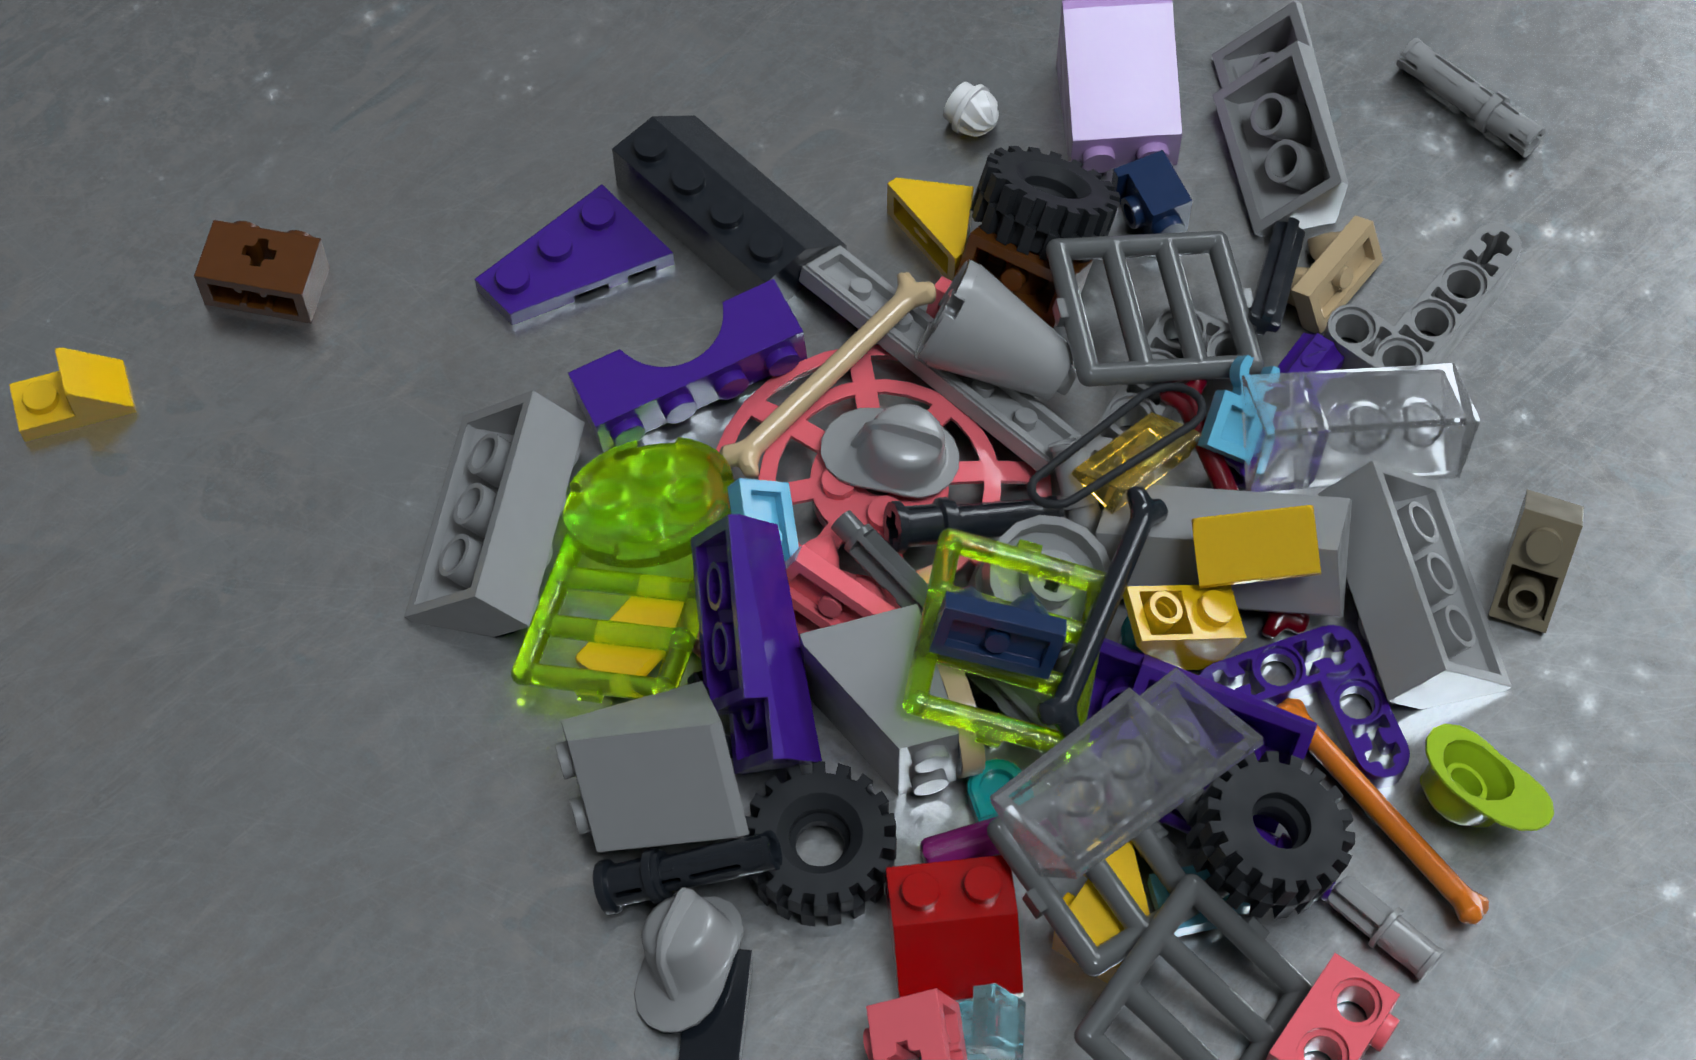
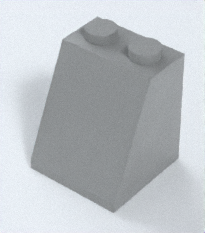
M918 604L800 634V647L810 699L897 795L914 792L915 795L920 796L933 794L944 789L948 782L956 780L959 731L934 654L929 652V638Z
M702 681L560 720L566 741L555 744L564 780L576 777L581 795L580 797L569 799L579 835L591 832L597 852L738 838L749 834L722 722Z

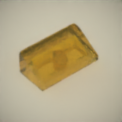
M1151 412L1076 467L1072 475L1086 487L1180 428L1183 424ZM1194 429L1091 494L1113 515L1128 503L1126 498L1127 489L1140 486L1146 490L1191 455L1201 434Z

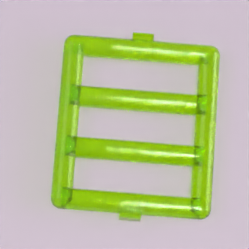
M641 517L638 524L584 518L574 519L567 529L533 614L530 627H528L512 667V680L522 686L575 692L579 701L601 703L604 696L639 699L678 688L699 633L694 578L688 579L578 567L587 542L692 553L691 538L703 530L666 527L663 519ZM569 589L684 602L675 628L559 615ZM550 637L666 651L657 678L540 664Z
M954 528L943 530L938 538L902 705L904 710L916 717L976 733L975 742L999 748L1002 742L1006 741L1067 759L1078 756L1082 748L1099 654L1077 703V714L1081 727L1080 734L1076 737H1063L1058 730L930 695L936 663L1051 696L1055 694L1063 673L1052 670L1049 680L932 653L929 652L930 633L946 591L955 592L962 588L953 585L959 556L1087 591L1081 621L1048 612L1050 616L1067 619L1064 642L1074 645L1078 641L1107 572L1041 554L1043 545L1019 539L1016 546ZM981 593L987 601L1008 606L1012 603V601Z

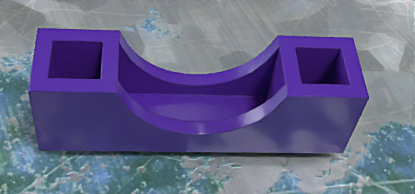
M772 279L723 301V321L717 338L704 353L689 362L669 367L651 366L634 360L618 349L568 372L575 398L604 453L614 447L633 445L645 433L666 423L682 422L690 418L697 409L718 399H732L743 393L749 385L770 375H784L792 371L800 361L807 359L803 330L777 283Z

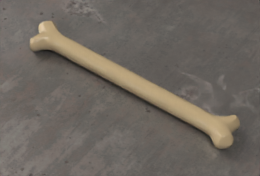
M909 272L898 273V286L894 296L751 434L740 442L722 446L719 452L721 464L726 468H740L746 478L758 477V463L762 453L908 312L918 306L932 304L936 299L935 285L929 281L916 282Z

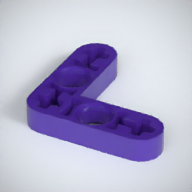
M1322 626L1241 653L1207 666L1199 675L1211 681L1220 682L1221 685L1229 688L1237 687L1236 691L1273 706L1282 703L1286 698L1298 699L1316 692L1345 755L1377 789L1393 786L1404 775L1410 757L1408 743L1359 641L1351 631L1342 626ZM1329 645L1333 652H1344L1339 665H1335L1331 658L1317 660L1321 655L1323 646ZM1271 661L1283 662L1292 670L1294 679L1287 685H1272L1263 678L1261 668L1264 664ZM1314 661L1309 672L1310 676H1307L1305 663ZM1244 671H1248L1250 683L1240 686L1244 680ZM1347 694H1360L1368 699L1373 711L1366 718H1351L1342 711L1339 701ZM1378 726L1381 728H1377L1373 740L1382 755H1393L1388 769H1384L1379 761L1371 763L1368 761L1373 749L1368 733Z

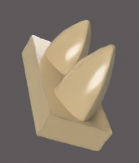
M1355 215L1342 231L1328 232L1308 239V250L1315 262L1310 268H1296L1287 302L1296 307L1303 329L1321 334L1326 329L1331 313L1339 306L1346 305L1382 263L1383 256L1374 222Z

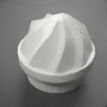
M963 82L956 87L948 98L944 107L943 117L952 123V130L959 135L965 134L978 137L991 131L996 126L999 117L998 102L984 85L978 84L973 86L968 82Z

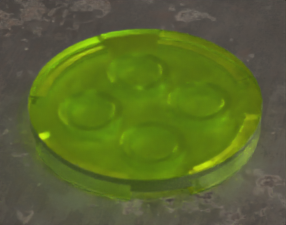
M678 437L675 443H659L640 447L637 440L627 442L597 456L583 467L570 482L571 492L566 500L564 514H562L568 536L572 544L583 555L607 566L645 568L679 560L692 554L691 538L726 515L731 514L727 487L734 482L731 467L723 455L700 441Z

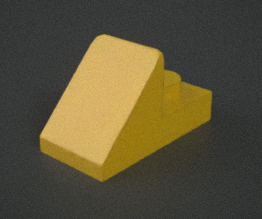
M63 347L55 348L59 371L9 384L19 432L24 442L136 413L125 363L123 360Z

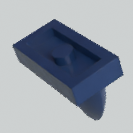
M970 585L955 592L946 591L930 633L929 652L1049 680L1066 638L1067 619L1050 616L1044 605L1031 591L1019 596L1008 606L987 601L980 592Z

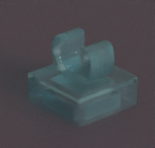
M996 983L974 986L973 1001L959 1003L961 1017L967 1021H972L971 1033L964 1036L966 1053L973 1055L981 1053L991 1060H1023L1026 1002Z

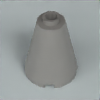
M970 259L966 261L955 275L938 304L941 307L933 323L929 321L917 346L914 358L929 367L1050 400L1056 392L1066 395L1077 377L1069 343L980 263L978 264Z

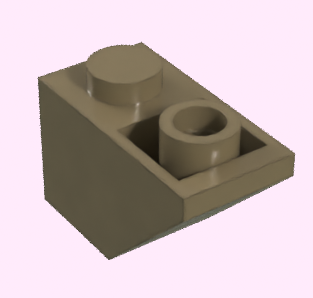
M1527 489L1509 541L1488 616L1546 633L1583 527L1584 506Z

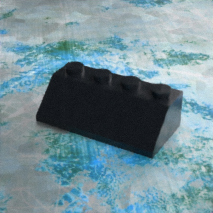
M695 115L652 116L612 148L617 186L740 294L774 279L785 300L788 301L805 287L799 282L802 266L839 245L847 250L845 243Z

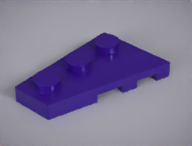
M601 184L476 277L475 284L477 291L511 325H515L574 303L576 295L605 284L611 289L627 283L628 276L653 266L656 271L675 265L674 253Z

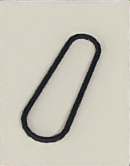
M1167 382L1155 384L1142 390L1038 470L1029 479L1027 485L1029 498L1035 504L1048 509L1067 508L1079 502L1195 429L1204 419L1207 410L1204 397L1195 388L1181 383ZM1175 391L1189 395L1196 401L1198 406L1197 413L1188 423L1075 494L1061 500H1047L1040 497L1036 492L1037 483L1147 397L1159 392Z

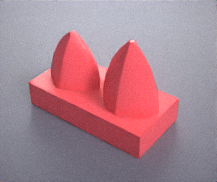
M832 535L820 536L807 541L785 562L793 609L821 628L896 609L885 601L882 587L871 576L853 579L840 570L839 555Z

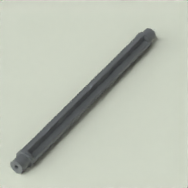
M850 510L843 513L833 523L831 529L845 543L844 549L883 589H886L896 599V603L901 608L918 604L927 635L930 637L943 599L870 524L864 525ZM949 657L952 660H956L958 664H961L965 675L998 705V709L1064 777L1071 775L1097 759L1077 737H1063L1054 725L1044 726L1041 724L1037 716V706L1042 701L1014 672ZM1095 790L1083 796L1102 813V817L1118 833L1120 831L1125 833ZM1126 791L1175 860L1178 861L1183 856V853L1167 838L1169 832L1129 791ZM1133 844L1134 850L1143 858V856L1140 854V852Z

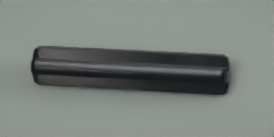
M1290 217L1288 222L1277 221L1273 226L1255 290L1254 300L1248 315L1249 321L1255 326V333L1264 336L1266 331L1278 332L1283 321L1306 233L1303 229L1299 228L1300 221L1293 217Z

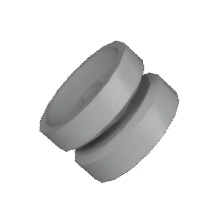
M1038 515L1016 522L994 543L990 551L977 563L968 586H973L987 601L1008 606L1019 596L1031 591L1044 605L1050 616L1067 619L1066 638L1058 655V658H1061L1075 647L1111 561L1105 547L1087 528L1065 517Z

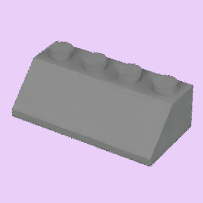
M533 390L463 416L404 618L414 623L491 637L530 627L531 620L534 618L539 607L538 594L543 575L553 555L552 542L558 520L567 504L566 491L572 469L580 456L581 449L579 443L585 425L584 421Z
M1372 460L1319 492V496L1352 499L1346 587L1352 592L1360 616L1358 618V627L1363 638L1370 646L1377 666L1376 679L1388 702L1423 710L1501 693L1511 688V683L1439 483Z

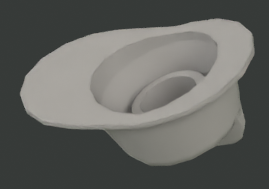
M899 404L886 409L858 408L843 413L829 424L821 440V457L827 470L839 481L855 487L892 493L903 497L924 498L936 495L949 486L959 469V451L954 438L928 410L917 405Z
M682 887L676 896L665 899L654 907L647 916L641 933L645 956L637 976L634 993L637 1011L647 1025L663 1033L682 1032L698 1025L713 1010L722 994L744 932L742 915L732 902L717 896L700 897L694 890Z

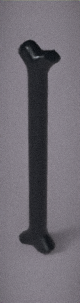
M1140 486L1127 489L1126 498L1130 509V519L1057 690L1051 699L1041 702L1037 706V716L1041 724L1044 726L1054 725L1063 737H1076L1080 734L1081 727L1077 714V703L1150 530L1154 524L1165 521L1168 516V508L1164 501L1160 498L1152 499L1148 492Z

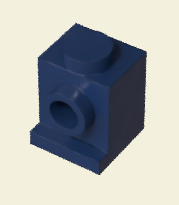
M1163 150L1113 169L1112 184L1115 186L1114 192H1119V202L1123 215L1132 229L1138 228L1141 234L1181 233L1188 231L1193 200Z

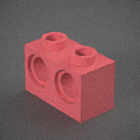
M1334 953L1269 1051L1266 1060H1305L1304 1054L1309 1051L1323 1052L1332 1060H1361L1369 1046L1381 1052L1400 1022L1398 1018L1391 1014L1400 994ZM1350 1001L1360 1005L1367 1015V1020L1352 1022L1345 1019L1340 1014L1337 1004Z

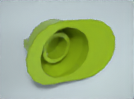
M1442 724L1430 731L1425 739V753L1429 763L1420 776V784L1427 800L1443 817L1462 826L1489 827L1494 823H1498L1501 826L1518 831H1538L1550 824L1555 813L1553 801L1545 788L1530 774L1501 755L1476 732L1454 724Z

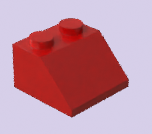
M1001 855L886 867L885 895L898 998L935 988L959 1004L1023 997L1019 920L1011 868Z

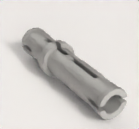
M1419 38L1411 40L1400 54L1402 57L1397 60L1396 66L1414 76L1429 89L1473 119L1474 127L1482 133H1486L1488 130L1509 144L1510 147L1519 152L1524 158L1529 156L1542 141L1539 137L1545 135L1546 129L1510 105V98L1501 91L1495 94L1485 88L1453 63L1433 51Z

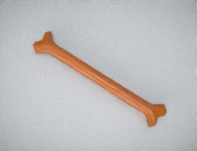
M1286 698L1276 706L1315 722L1309 716L1304 703L1299 699ZM1317 725L1308 748L1311 754L1454 907L1459 921L1474 925L1479 923L1489 909L1488 898L1473 891Z

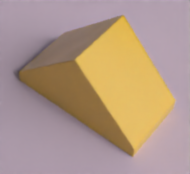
M894 178L887 183V214L943 277L952 281L957 273L970 234L972 211L970 209L973 201L974 187Z

